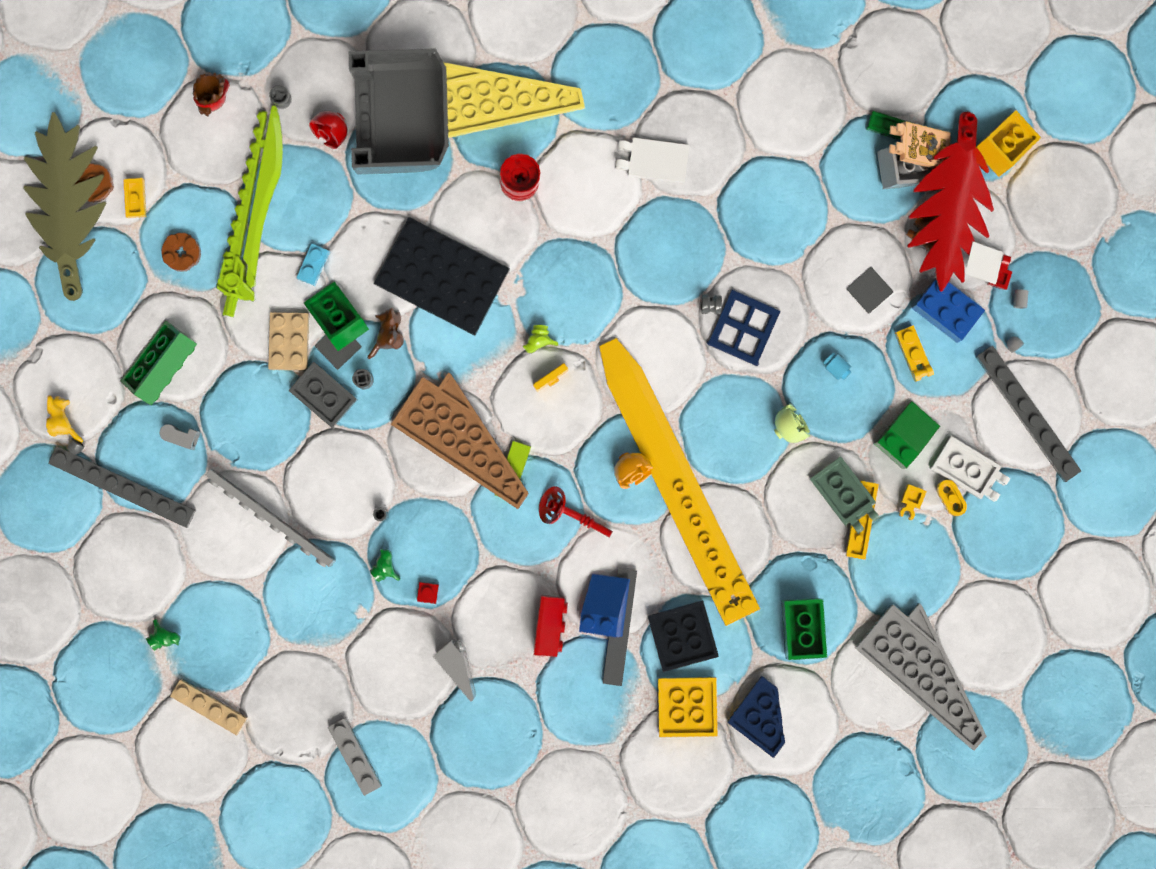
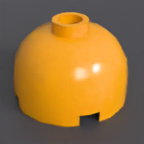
M626 452L619 457L614 467V476L622 489L630 488L629 484L635 482V485H638L651 475L650 469H653V466L644 455Z

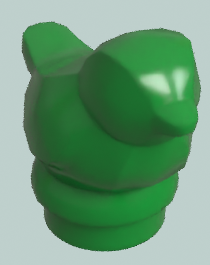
M380 549L381 555L377 558L376 565L372 566L373 568L370 570V573L378 582L385 580L386 577H392L399 581L401 578L395 573L393 568L392 552L388 549Z
M154 619V633H150L146 638L150 647L155 651L158 648L161 649L162 646L179 645L180 635L162 628L158 620Z

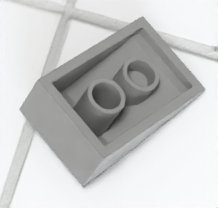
M889 148L877 152L883 189L916 186L933 170V168L900 161V155L889 153Z
M453 639L438 651L433 658L471 702L476 697V691L467 654L464 651L466 647L460 640L456 641Z

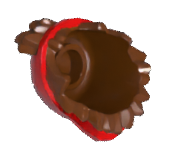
M209 72L207 75H199V78H196V83L193 84V100L201 115L205 114V116L209 117V114L222 107L226 101V92L230 84L221 74Z

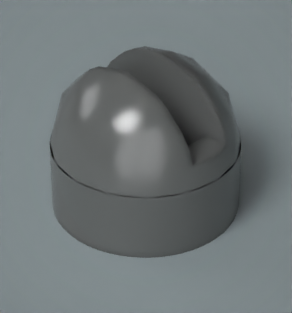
M71 438L67 445L68 451L74 455L79 454L85 447L84 444Z

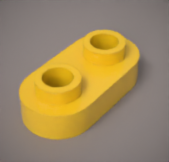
M951 480L941 481L937 485L936 490L947 512L952 516L963 515L966 512L967 504L957 485ZM945 486L949 488L948 493H945L943 491V488ZM954 503L958 504L957 510L953 509Z

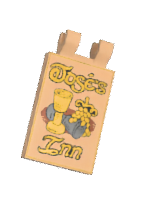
M907 121L898 123L897 127L890 126V134L901 136V140L896 142V145H889V153L900 155V161L934 169L947 159L934 160L933 157L950 145V132Z

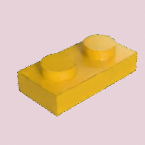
M123 179L125 216L127 218L147 217L144 179Z

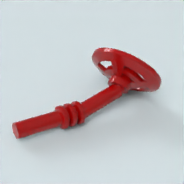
M553 486L543 494L539 504V516L542 522L553 524L564 513L580 521V524H583V526L587 525V528L591 527L609 538L612 535V530L595 522L594 518L590 519V516L587 517V514L583 515L566 507L565 493L560 487ZM550 496H552V499L548 502V505L546 507L548 499L550 498Z

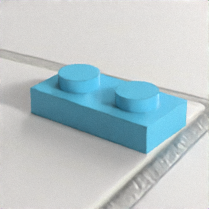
M311 243L297 279L316 286L330 251Z

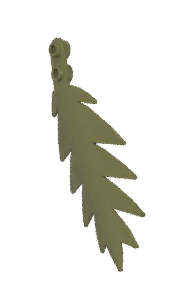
M52 112L47 136L38 131L35 132L38 147L47 163L27 156L24 157L31 171L46 188L25 185L23 189L48 215L28 212L25 215L36 232L51 247L39 246V249L51 261L57 262L64 296L68 300L75 301L83 293L76 260L84 256L96 241L93 238L82 243L100 218L107 202L104 201L81 211L78 210L98 188L104 175L101 174L75 184L89 166L98 147L94 146L71 159L78 142L80 126L76 125L65 133L55 112ZM66 269L70 270V276L67 275ZM70 288L74 290L73 295L70 293Z

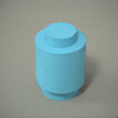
M834 352L823 362L826 366L825 369L837 380L840 378L845 380L851 373L849 369L852 366Z

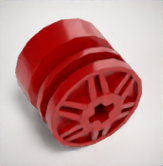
M515 154L504 161L500 171V186L505 196L511 200L524 201L535 195L538 190L541 174L535 159L526 154ZM519 177L523 178L520 183H517Z

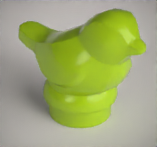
M533 325L532 335L529 336L527 344L523 348L527 353L532 354L546 345L558 346V342L548 336V326Z

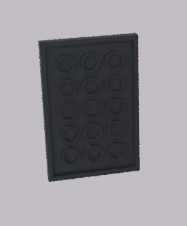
M408 217L374 285L476 336L510 268Z

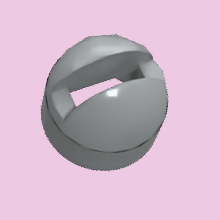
M1015 336L1007 341V347L1011 353L1024 345L1023 341Z

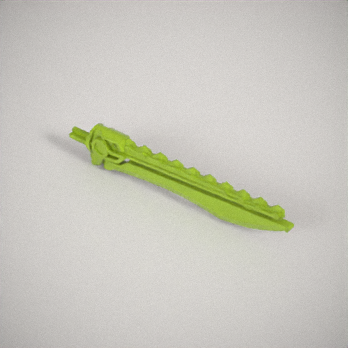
M275 105L271 107L265 140L263 138L268 118L267 112L259 111L257 114L260 126L255 127L253 130L256 142H252L249 146L253 156L245 162L249 173L242 176L245 188L238 192L242 202L234 208L238 219L232 221L231 227L234 235L229 236L227 239L231 249L223 255L224 258L222 259L216 289L227 297L223 315L234 318L238 300L255 301V293L252 288L256 286V272L263 226L282 170V130L278 109ZM264 148L243 259L248 265V267L246 268L245 264L241 260V255L244 245V239L247 229V223L250 213V207L253 197L261 149Z

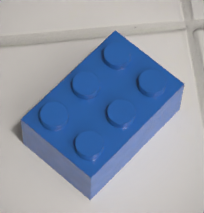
M934 278L912 307L914 311L956 343L965 338L985 312V309L950 282L940 292L936 278Z

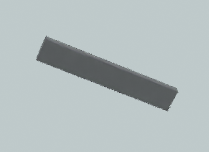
M618 568L617 577L630 579L623 636H609L603 684L622 686L637 571Z

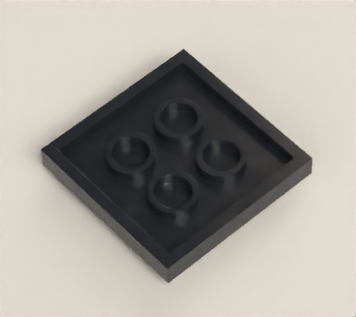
M703 600L647 615L663 672L719 657Z

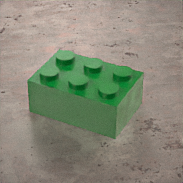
M823 599L781 600L785 658L787 660L827 658Z

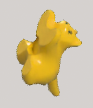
M48 395L47 411L50 417L46 419V429L49 435L55 437L57 435L70 434L74 440L82 443L83 439L71 427L64 412L66 406L70 404L69 400L59 396H55L53 400L52 396Z

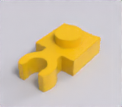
M907 484L901 499L905 507L899 511V516L903 517L904 512L908 511L910 513L908 520H913L915 517L914 508H921L927 491Z

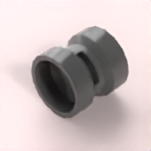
M277 85L270 90L269 97L277 108L285 109L290 106L292 98L285 87Z
M702 295L701 314L713 312L714 314L721 315L722 296L715 295L710 298L708 295Z
M359 369L353 374L352 381L358 388L366 390L373 385L374 378L367 370Z

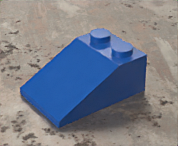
M592 574L581 612L579 632L610 637L623 636L630 579Z

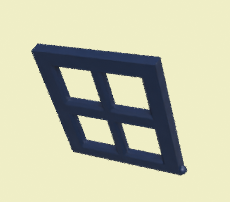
M731 290L707 344L754 366H759V359L781 311ZM735 300L750 306L744 323L728 317ZM755 309L770 315L763 332L748 326ZM725 324L740 330L733 347L718 341ZM744 333L760 339L753 356L738 350Z

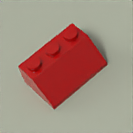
M541 596L534 648L535 656L557 657L558 652H562L563 641H560V633H564L566 624L565 621H562L563 614H567L568 602H564V597Z

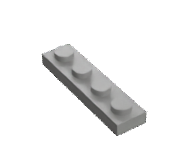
M346 717L327 727L363 795L365 796L380 788L382 784Z

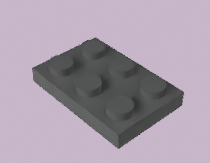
M315 362L309 366L289 389V392L331 428L335 427L358 400Z

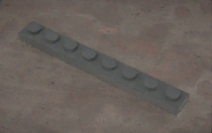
M990 346L977 355L976 359L1063 482H1067L1080 473L1081 469L994 346Z
M56 446L48 464L185 528L189 527L196 510L85 458L71 454L59 446Z

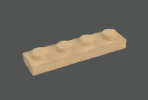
M183 679L179 680L170 696L235 735L239 734L248 718Z

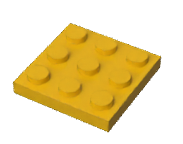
M716 677L658 678L659 737L718 736Z

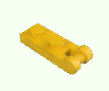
M914 325L895 332L914 381L917 382L924 376L934 375ZM922 364L923 369L918 371L916 365Z

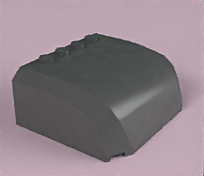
M437 50L348 51L349 71L355 80L357 148H351L353 170L357 175L424 172L439 167L449 147L447 68Z

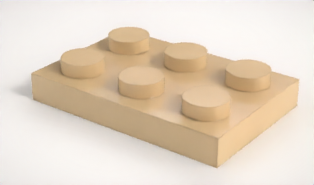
M270 312L268 369L306 371L308 369L309 313Z

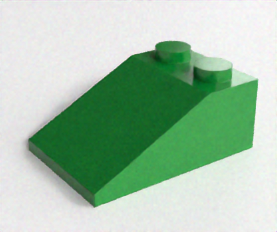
M335 281L304 302L306 308L337 351L369 330Z
M911 401L875 441L874 445L900 468L906 469L940 428V425Z

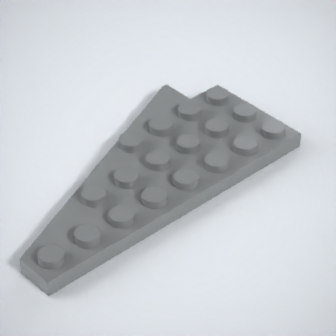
M918 603L906 616L896 606L891 604L856 645L855 649L969 748L975 751L987 736L922 605Z

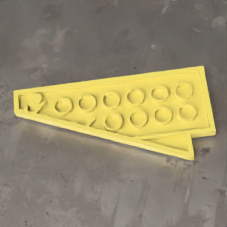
M444 63L447 68L449 138L585 109L581 88Z

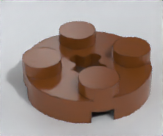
M89 164L83 175L75 183L78 184L101 174L104 175L100 185L88 199L91 203L106 199L114 189L113 178L110 172L103 166Z
M176 233L169 235L162 246L163 261L175 271H188L199 263L201 248L198 242L188 234ZM183 247L186 254H182V257H179L177 250Z

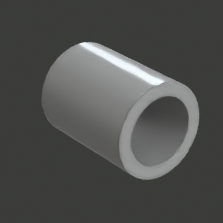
M1015 290L1013 307L1026 309L1028 290Z

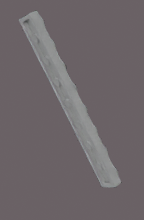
M209 469L205 474L209 478L208 482L215 487H222L225 495L231 499L234 497L240 501L239 505L244 509L249 510L250 508L255 512L254 516L262 522L264 520L271 524L269 527L277 533L281 531L286 535L285 539L292 544H299L301 546L300 550L308 556L310 554L317 558L315 561L323 567L326 565L330 567L334 564L336 560L217 471Z

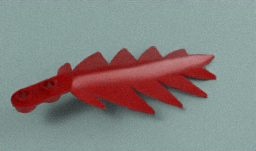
M968 111L961 113L959 116L957 143L945 147L933 157L934 160L947 159L927 174L913 191L943 190L934 194L908 216L909 219L938 216L924 227L907 247L911 248L937 241L924 258L919 272L922 273L935 268L940 292L944 290L953 273L961 283L965 282V267L961 248L970 256L972 243L975 242L968 224L986 238L990 236L974 199L991 212L994 211L990 192L980 170L981 168L986 173L989 172L983 155L976 148L977 118Z

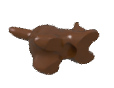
M390 308L379 315H375L381 322V328L377 334L376 344L367 357L368 359L376 356L379 349L398 350L403 345V336L397 331L401 323L400 312L395 313L394 309Z

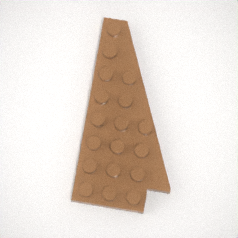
M448 372L439 387L422 377L391 425L519 509L529 493L453 376Z

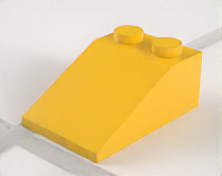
M1015 110L985 137L976 148L983 155L987 165L1000 177L1013 167L1041 137L1020 113Z

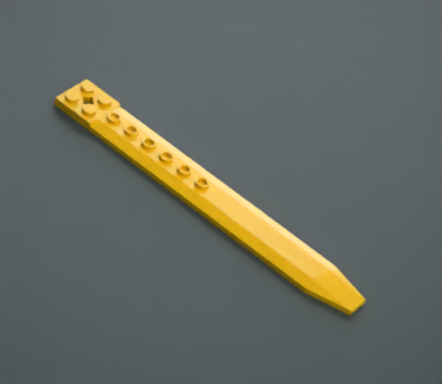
M617 338L599 346L607 385L640 453L653 466V469H650L651 475L725 626L760 610L641 366ZM731 595L739 596L740 600H738L737 605L729 603Z

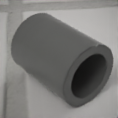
M377 508L373 512V517L377 521H385L389 516L385 508ZM380 510L384 511L385 514L382 519H379L377 516Z

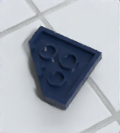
M761 675L727 720V723L772 758L784 746L785 736L778 688Z

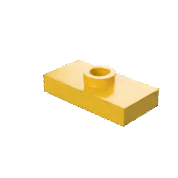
M565 363L561 364L536 381L533 387L538 392L547 385L550 387L560 381L558 378L569 371Z

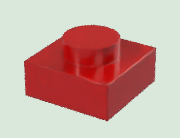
M419 582L417 602L437 604L439 585Z

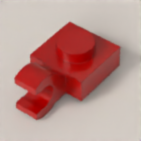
M1003 255L996 284L987 282V285L1007 290L1013 272L1007 270L1011 261L1010 256Z

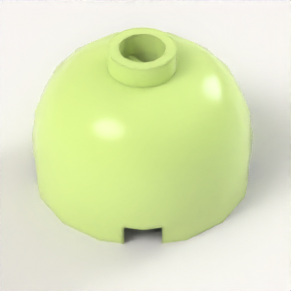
M792 404L786 405L777 413L775 417L776 429L774 431L779 439L784 438L787 442L798 443L810 437V434H808L810 430L801 414L797 415L794 413L797 409Z

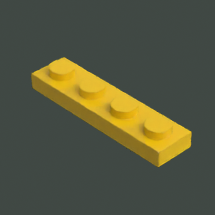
M860 481L876 501L879 484ZM868 514L858 520L864 527V530L859 534L852 525L850 526L845 556L866 560L872 520Z

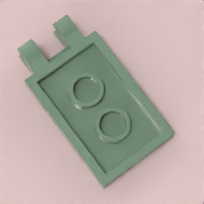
M841 456L810 478V481L845 526L850 523L858 534L864 530V527L858 521L861 517L868 514L873 522L880 518L872 507L876 504V501Z

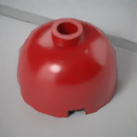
M325 110L314 116L309 123L313 134L318 139L322 137L327 142L323 144L332 149H337L347 137L348 129L345 118L340 113Z

